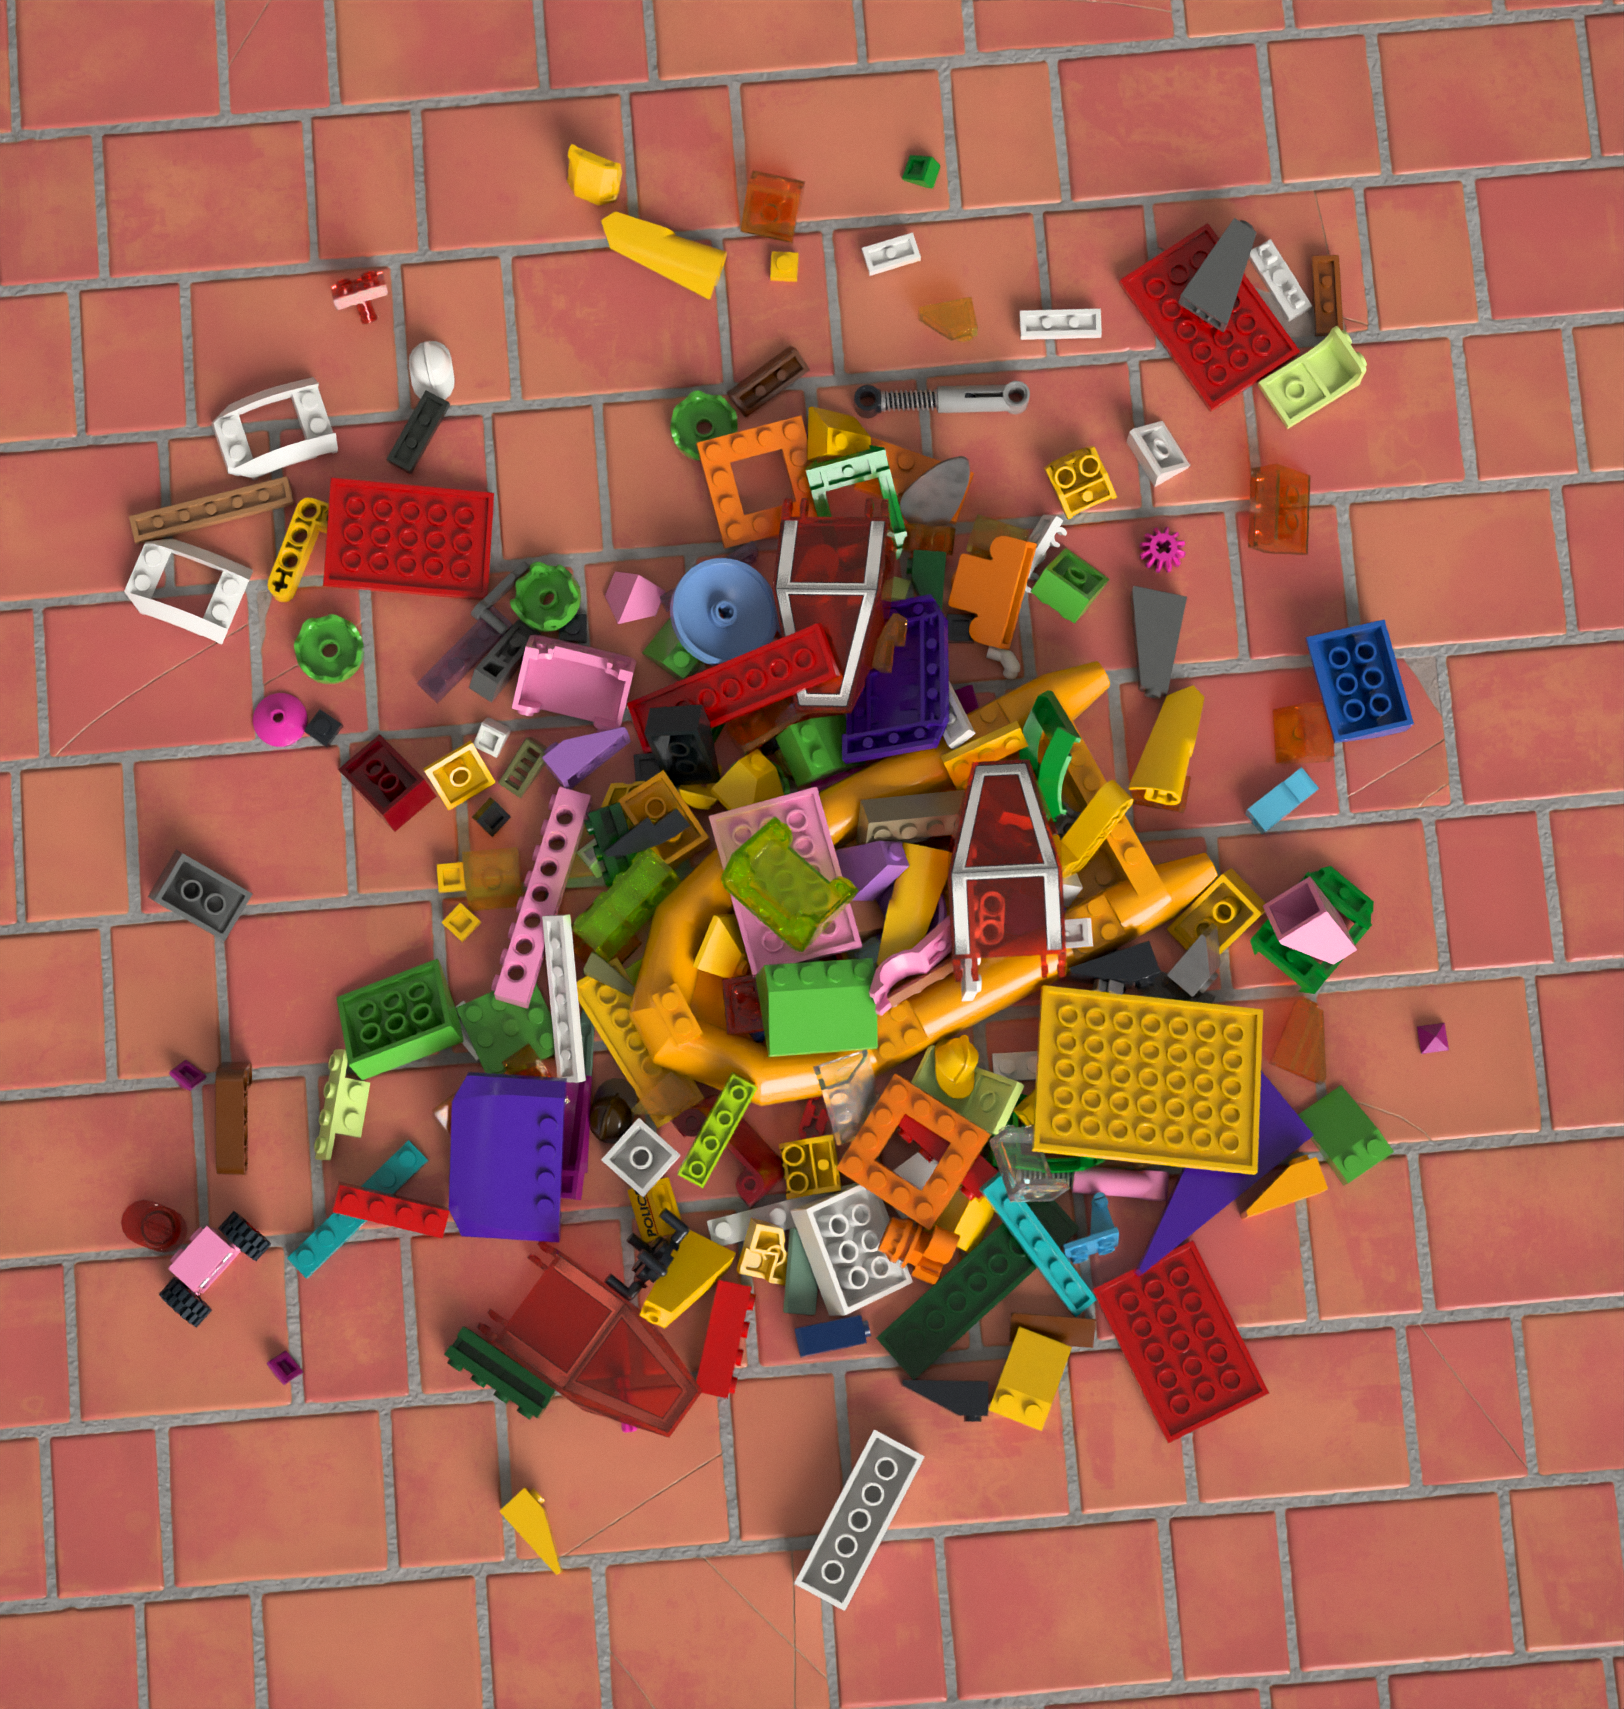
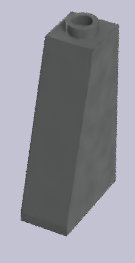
M1236 218L1232 220L1179 299L1178 304L1222 332L1227 328L1257 232L1254 231L1251 224L1244 220L1239 221Z
M1133 586L1130 601L1138 689L1141 692H1145L1144 695L1146 697L1159 699L1161 696L1166 697L1187 597Z

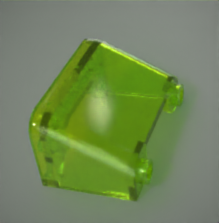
M775 816L732 853L721 876V881L724 888L787 945L795 951L803 952L855 898L859 889L849 879L841 876L835 877L831 882L828 881L790 847L793 840L792 831L787 824L782 823Z

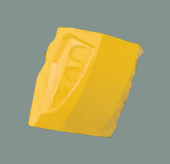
M571 144L568 151L569 169L567 183L574 196L598 206L615 202L620 193L621 164Z
M1094 446L1069 453L1052 461L1043 468L1068 520L1099 503L1117 498L1108 473Z
M834 1135L779 1144L784 1163L782 1165L785 1170L784 1179L787 1185V1200L842 1191L840 1173L836 1169L838 1160Z

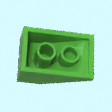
M844 715L808 719L788 726L776 737L798 787L866 764V761L846 764L842 760V735L846 734V718Z
M1342 1085L1298 1114L1314 1134L1310 1139L1343 1186L1394 1152L1379 1129Z

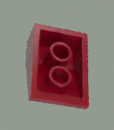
M380 734L338 769L394 832L437 797L426 780Z

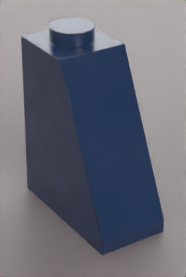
M861 1315L794 1329L801 1358L867 1344L866 1338L871 1337L868 1320L862 1321Z

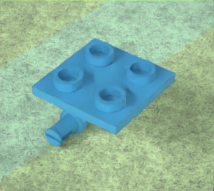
M1096 1193L1091 1201L1090 1236L1063 1245V1254L1073 1264L1082 1263L1088 1260L1089 1255L1099 1253V1255L1109 1254L1115 1250L1114 1247L1118 1246L1119 1231L1117 1227H1114L1107 1208L1108 1199L1104 1193Z

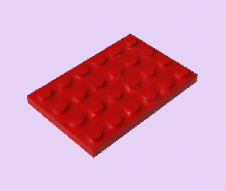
M1206 223L1120 279L1119 285L1208 410L1212 412L1299 355L1300 350L1245 274L1243 275L1232 313L1224 332L1178 304L1182 292L1219 240L1211 226Z
M331 477L323 586L483 600L488 595L494 493Z
M1193 1240L1170 1251L1139 1277L1135 1273L1137 1269L1135 1268L1092 1289L1167 1444L1270 1394Z

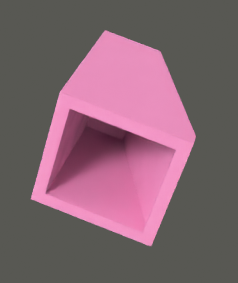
M1311 877L1306 878L1263 905L1278 941L1282 945L1331 964L1337 963L1357 950L1341 915Z

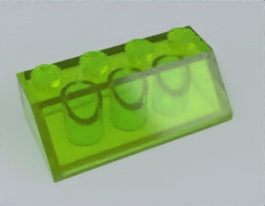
M650 848L645 852L641 851L634 857L630 868L626 872L622 871L615 877L611 888L607 892L600 893L595 898L592 908L587 913L583 912L576 918L572 930L589 948L608 962L654 914L655 907L681 880L674 870Z

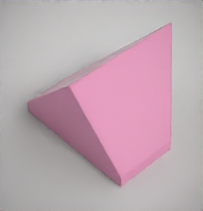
M615 572L605 598L617 623L621 624L651 616L656 617L665 595V590L638 574Z

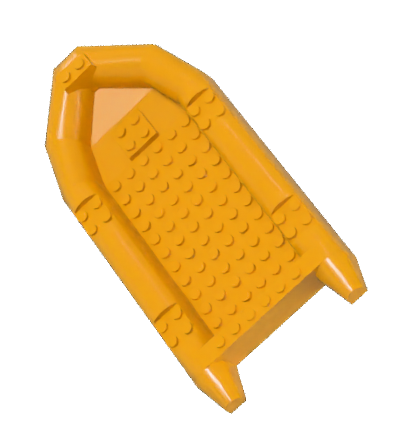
M1098 661L1042 674L966 715L976 734L961 746L1015 721L1018 722L1023 731L1037 696L1047 690L1053 691L1077 730L1073 721L1110 686L1104 668ZM1042 731L1038 746V762L1040 765L1050 743L1044 731ZM943 735L937 748L884 757L818 792L835 852L839 849L863 845L856 843L861 800L956 791V787L941 758L942 755L953 750L947 745ZM1081 737L1080 742H1074L1070 750L1072 759L1065 773L1061 793L1062 802L1067 803L1069 808L1080 813L1084 811L1100 788L1107 783ZM1019 750L988 765L1020 763ZM1018 775L989 776L984 779L986 785L1018 792L1024 797ZM987 809L977 813L972 838L998 856L993 865L1026 864L1025 861L1038 845L1034 830L1023 831L1010 824L1002 826L994 821L993 814ZM1124 814L1087 864L1077 872L1083 889L1069 907L1062 906L1067 909L1066 913L1061 915V920L1091 918L1093 946L1047 950L1046 924L1031 932H1023L1022 936L1004 932L1003 938L996 944L984 945L976 942V947L980 948L981 951L980 965H977V975H981L982 986L981 991L977 992L973 1001H961V971L958 968L949 973L944 979L937 980L925 987L920 993L913 994L903 1000L898 1006L888 1009L882 1016L877 1014V1049L768 1057L766 1040L762 1043L755 1042L726 1003L744 980L753 976L750 965L744 976H741L740 979L732 980L692 967L713 916L733 914L736 916L716 847L655 907L628 1014L654 1064L719 1090L723 1089L730 1074L734 1072L757 1085L758 1088L750 1102L759 1106L850 1092L925 1052L929 1046H936L939 1041L949 1039L1041 990L1043 985L1048 986L1065 977L1069 968L1100 958L1172 920L1218 877V874L1206 853L1153 865ZM943 835V836H934V837H932V838H930V839L941 838V837H944L945 835ZM1049 836L1051 844L1058 842ZM1032 877L983 880L994 885L1005 894L1015 891L1040 899ZM985 926L983 928L984 937L987 940L991 939L994 934L992 926ZM872 937L862 942L861 948L843 952L841 955L843 960L872 958L874 970L879 967L877 959L880 943L876 937Z

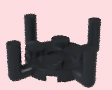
M667 1208L662 1210L659 1217L676 1230L671 1237L664 1239L660 1235L653 1241L651 1246L635 1233H632L626 1240L639 1251L636 1257L638 1260L632 1267V1271L635 1273L632 1284L627 1287L612 1274H609L604 1280L605 1284L627 1301H632L642 1288L648 1287L645 1282L650 1280L654 1283L659 1277H664L667 1274V1268L674 1259L670 1255L672 1250L675 1249L678 1252L679 1244L689 1233V1227Z

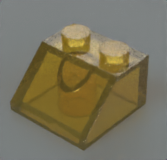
M513 847L462 852L464 882L469 911L517 907L520 896L524 897L519 849Z

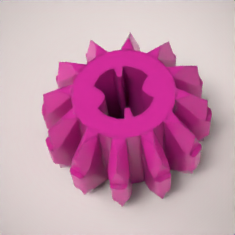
M1158 527L1153 529V535L1146 533L1144 535L1146 542H1141L1139 546L1144 551L1140 554V559H1149L1146 563L1147 568L1152 567L1153 564L1156 565V573H1160L1162 566H1164L1167 573L1171 572L1172 565L1179 567L1181 564L1179 558H1184L1186 554L1181 549L1184 547L1185 542L1183 540L1176 541L1179 537L1177 531L1172 536L1169 535V527H1165L1163 533L1160 532ZM1167 547V552L1163 551L1161 554L1157 552L1158 548Z

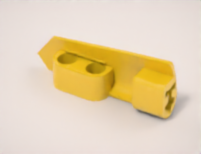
M616 211L601 220L610 249L708 300L711 299L714 286H717L722 273L727 251L676 236L672 230Z
M1194 685L1167 695L1128 789H1146L1144 795L1146 800L1166 805H1176L1181 801L1189 759L1193 753L1205 698Z
M902 843L909 867L894 882L877 959L878 965L893 954L912 949L926 936L955 858V853Z

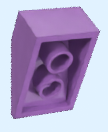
M620 727L563 740L559 744L555 742L544 751L546 755L542 759L546 768L563 788L571 790L631 741L626 728Z

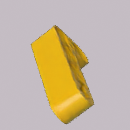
M309 497L299 501L268 579V590L275 600L288 602L295 596L319 531L327 534L329 503ZM316 508L317 513L313 517L307 518L304 516L307 509ZM307 533L305 541L295 542L297 534ZM295 557L298 559L294 567H285V562L289 558ZM285 583L287 588H282L279 592L277 586H283Z
M1114 779L1108 781L1100 788L1062 840L1051 844L1059 868V880L1076 874L1087 864L1132 805L1134 800ZM1041 853L1036 859L1038 863H1043Z

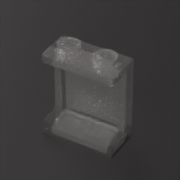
M1014 1125L1002 1127L999 1129V1133L989 1140L1010 1202L1053 1201L1069 1190L1066 1179H1053L1044 1152L1032 1151L1033 1125L1024 1128H1015Z

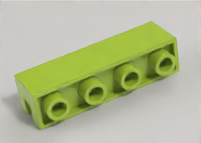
M734 1072L730 1074L678 1169L679 1176L702 1188L704 1187L758 1088L756 1084Z

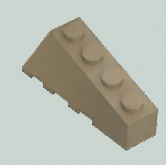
M967 789L861 800L856 843L865 844L877 841L960 834L970 791Z

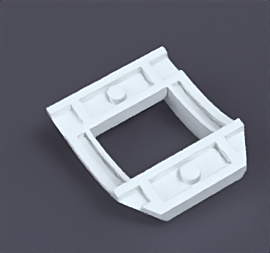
M314 377L269 388L228 405L212 422L228 474L242 475L252 478V480H257L258 477L280 468L314 459L319 455L338 452L336 433L332 431L318 389L319 383ZM291 398L305 440L253 459L239 415L273 402Z
M172 538L148 541L143 546L124 593L132 601L139 613L171 623L222 645L253 570L210 551ZM171 553L222 572L203 618L151 599Z

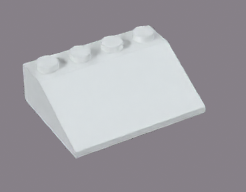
M855 1184L842 1189V1191L815 1199L790 1211L829 1316L847 1315L913 1283L907 1265L903 1269L899 1267L901 1260L892 1263L885 1253L877 1250L890 1219L883 1200L860 1184Z

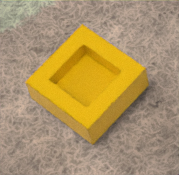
M772 251L770 280L797 282L799 254L796 252Z
M464 862L437 864L439 893L467 891Z
M459 903L441 923L463 942L481 924V921L462 903Z

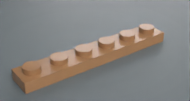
M286 476L129 516L134 541L136 544H141L294 505V499L289 479Z

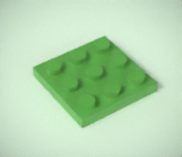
M537 984L535 985L528 1009L496 1000L495 991L456 1008L485 1073L512 1075L555 1055L552 1016Z

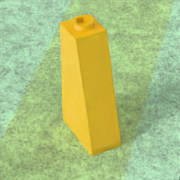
M689 1230L687 1236L679 1244L678 1252L674 1249L671 1253L674 1259L667 1268V1274L656 1280L639 1316L647 1319L652 1324L666 1328L728 1272L736 1253Z

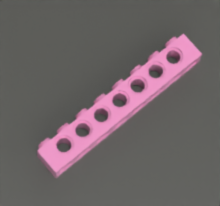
M559 787L557 795L552 794L548 809L552 810L549 820L545 819L542 824L540 835L544 837L541 846L536 845L532 861H536L533 871L527 872L524 886L528 888L525 897L520 896L516 907V912L519 913L517 923L512 922L508 938L511 939L509 948H504L502 951L500 964L503 967L500 975L496 974L492 983L491 990L495 991L496 1000L527 1009L529 1007L546 953L542 916L558 914L585 828L584 820L588 818L586 813L590 812L592 805L591 795ZM568 814L573 819L569 824L563 825L558 822L559 817ZM555 840H561L565 843L564 847L560 850L551 849L550 844ZM551 865L557 869L552 876L542 874V870L546 866ZM539 891L549 894L548 898L543 902H537L533 899L534 895ZM531 917H537L541 920L540 924L535 928H529L525 925L526 921ZM522 943L532 945V950L527 954H521L517 951ZM514 969H521L524 971V975L519 980H512L509 978L510 972Z

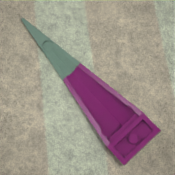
M582 1010L580 1024L586 1081L567 1082L564 1111L561 1199L581 1200L584 1175L588 1173L594 1026L584 1010Z

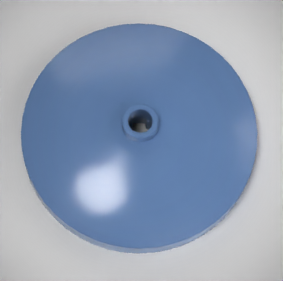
M709 559L692 567L679 580L673 591L670 603L671 623L678 640L692 656L712 666L719 665L771 643L778 627V604L771 586L753 567L734 559Z

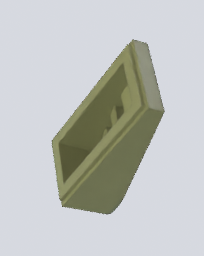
M526 737L498 784L517 797L522 798L544 767L545 763L542 757L546 755L544 751L548 747L533 737ZM532 748L541 755L537 758L529 750ZM525 757L533 762L534 766L531 767L523 762V758ZM520 767L529 774L525 777L516 771V768ZM511 775L522 782L521 787L509 780Z
M592 951L583 969L584 974L632 997L635 990L634 986L601 956Z

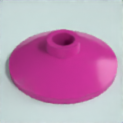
M275 693L267 696L257 705L253 715V726L256 734L262 741L275 747H285L297 742L303 736L308 723V716L304 705L296 697L286 693ZM276 714H283L281 722L274 721Z

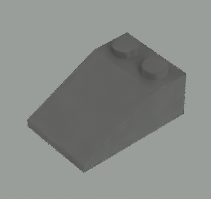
M175 850L148 897L225 941L253 894L182 852Z

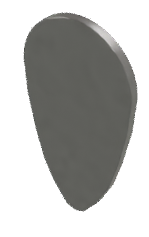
M964 456L949 458L938 463L916 479L905 490L901 498L900 507L905 519L913 526L922 530H937L946 526L958 510L968 486L970 476L969 460Z

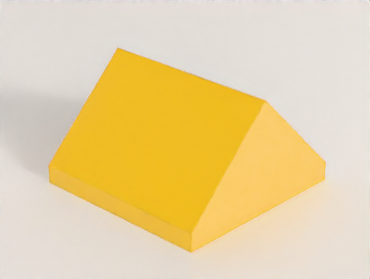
M471 740L423 768L448 810L453 809L496 783Z
M960 1185L935 1226L938 1225L960 1235L956 1248L969 1254L980 1244L995 1211L985 1197L980 1203L975 1198L972 1201L968 1200L959 1191L962 1187ZM935 1226L932 1230H928L927 1228H925L924 1231L931 1234Z

